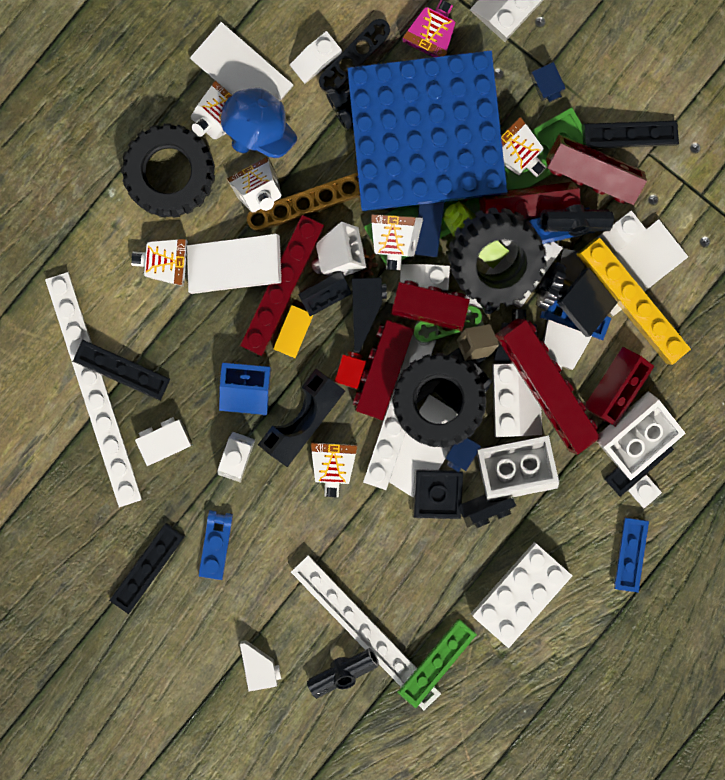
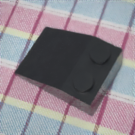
M381 278L352 279L355 353H360L382 305V299H387L386 283H382Z

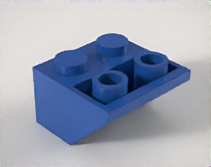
M222 363L219 411L267 415L271 367Z

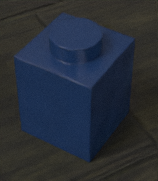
M554 62L530 74L541 101L548 99L549 102H552L562 97L561 93L566 88Z
M468 438L459 444L452 445L445 456V459L449 460L447 465L457 472L461 468L466 471L481 446Z

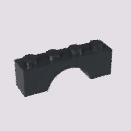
M318 369L313 371L301 387L304 393V403L299 414L285 425L271 426L258 444L265 452L286 467L290 465L345 393L343 388Z

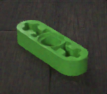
M475 306L468 307V311L476 314L477 318L474 319L473 324L469 320L465 321L462 331L454 329L452 331H444L441 326L437 325V330L441 335L436 336V331L428 334L429 338H425L424 335L419 336L418 334L421 331V326L425 325L426 329L434 327V324L421 321L414 328V336L417 341L428 343L463 332L466 328L476 327L480 324L482 320L481 311Z

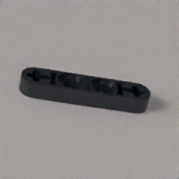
M383 19L372 21L321 74L319 86L323 92L332 88L331 86L327 88L324 86V78L330 79L335 75V72L332 71L333 68H336L337 72L344 76L342 80L337 76L334 80L335 86L333 88L338 90L349 79L348 71H343L339 67L341 60L347 58L353 62V67L362 66L387 40L390 35V26L387 21ZM383 25L385 27V35L378 34L374 38V41L378 43L374 45L371 39L365 35L368 33L371 37L375 33L374 26L381 27ZM361 41L367 42L370 46V50L366 54H360L356 50V45Z

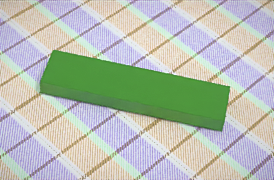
M457 619L397 693L410 705L417 708L477 634L460 619Z

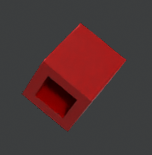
M349 352L348 356L342 355L335 379L336 383L358 389L366 361L361 360L362 355Z

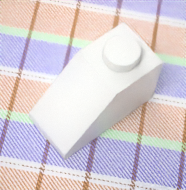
M326 31L308 45L290 66L303 83L306 84L336 60L342 53V50Z
M630 211L614 223L610 231H604L597 238H601L610 251L615 254L643 233L646 228L635 214Z
M401 264L400 282L404 283L405 280L418 283V287L428 289V286L441 288L442 291H448L450 266Z
M241 641L240 647L248 691L276 687L278 680L282 679L280 666L275 665L274 659L248 641Z

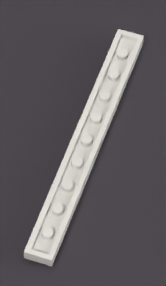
M67 272L45 279L71 361H73L82 339L90 343L92 341L70 274ZM72 362L118 506L122 507L143 500L103 375Z

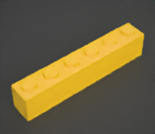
M594 238L576 253L586 267L594 273L613 296L622 311L666 364L673 365L691 350L601 238Z

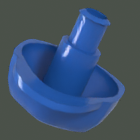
M262 88L240 90L235 92L224 103L221 113V126L225 133L234 139L232 147L237 152L247 153L249 150H257L268 157L279 158L284 156L298 140L296 133L286 123V112L283 103Z

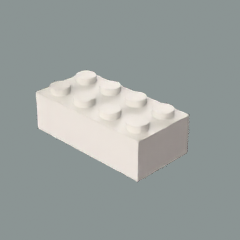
M533 542L471 614L509 648L570 580L572 575Z

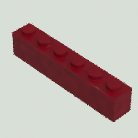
M304 215L301 216L281 258L282 283L269 284L241 342V347L264 356L322 234L323 224Z
M517 318L495 334L568 451L579 455L600 439L597 433L598 427L591 418L588 419L584 412L586 410L584 404L573 395L574 389L572 385L561 376L560 366L556 361L551 360L547 354L549 349L546 344L535 335L536 328L529 320Z

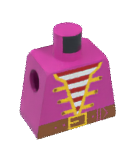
M440 0L435 11L425 7L404 35L403 43L433 58L446 56L456 23L448 18L453 5Z

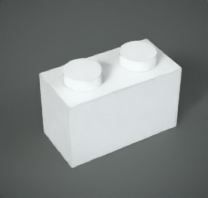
M174 417L161 422L162 428L153 431L151 427L139 433L140 438L135 441L147 466L193 445L181 419L175 421Z

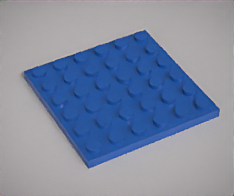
M492 51L348 68L362 211L507 194Z

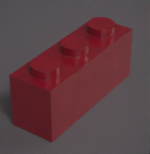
M405 280L404 283L399 282L392 308L393 315L458 331L463 330L470 299H467L465 294L459 292H452V294L443 293L441 288L428 286V289L418 287V283Z
M622 347L584 405L585 408L598 418L616 427L655 366L641 355Z

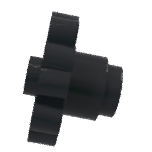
M555 261L544 274L536 295V305L547 310L549 306H552L555 301L561 298L573 283L565 279L566 266Z

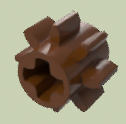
M366 249L363 250L365 260H369L367 264L368 269L357 271L360 273L361 279L364 278L366 273L373 276L371 268L378 267V264L372 263L375 254H372L370 257L367 256Z

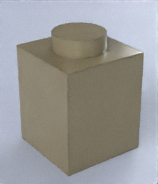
M490 324L466 328L456 340L465 361L489 357L499 346L498 339Z

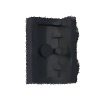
M486 494L460 504L459 510L467 528L473 525L476 528H480L489 524V519L497 516L499 520L512 514L510 510L516 507L513 497L487 502Z

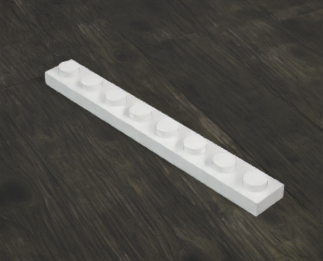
M422 325L421 331L418 334L419 336L424 335L425 338H429L428 334L430 332L436 331V336H438L439 331L437 330V325L429 329ZM413 332L400 374L414 360L417 361L423 358L422 356L428 354L431 356L436 340L421 343L416 340ZM392 398L363 483L387 490L406 433L395 417Z
M308 555L291 573L365 650L371 648L374 651L379 665L402 687L417 667ZM434 686L419 706L425 710L441 695V692Z

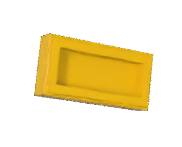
M291 305L273 349L296 359L314 315L310 317L307 311Z

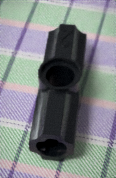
M577 204L566 209H543L540 213L539 224L540 228L545 232H569L571 236H581L589 231H610L613 228L614 215L609 209H585L583 205Z
M371 648L350 658H336L331 662L329 669L308 679L307 686L312 696L316 699L337 688L342 690L351 688L356 683V678L378 668V658Z

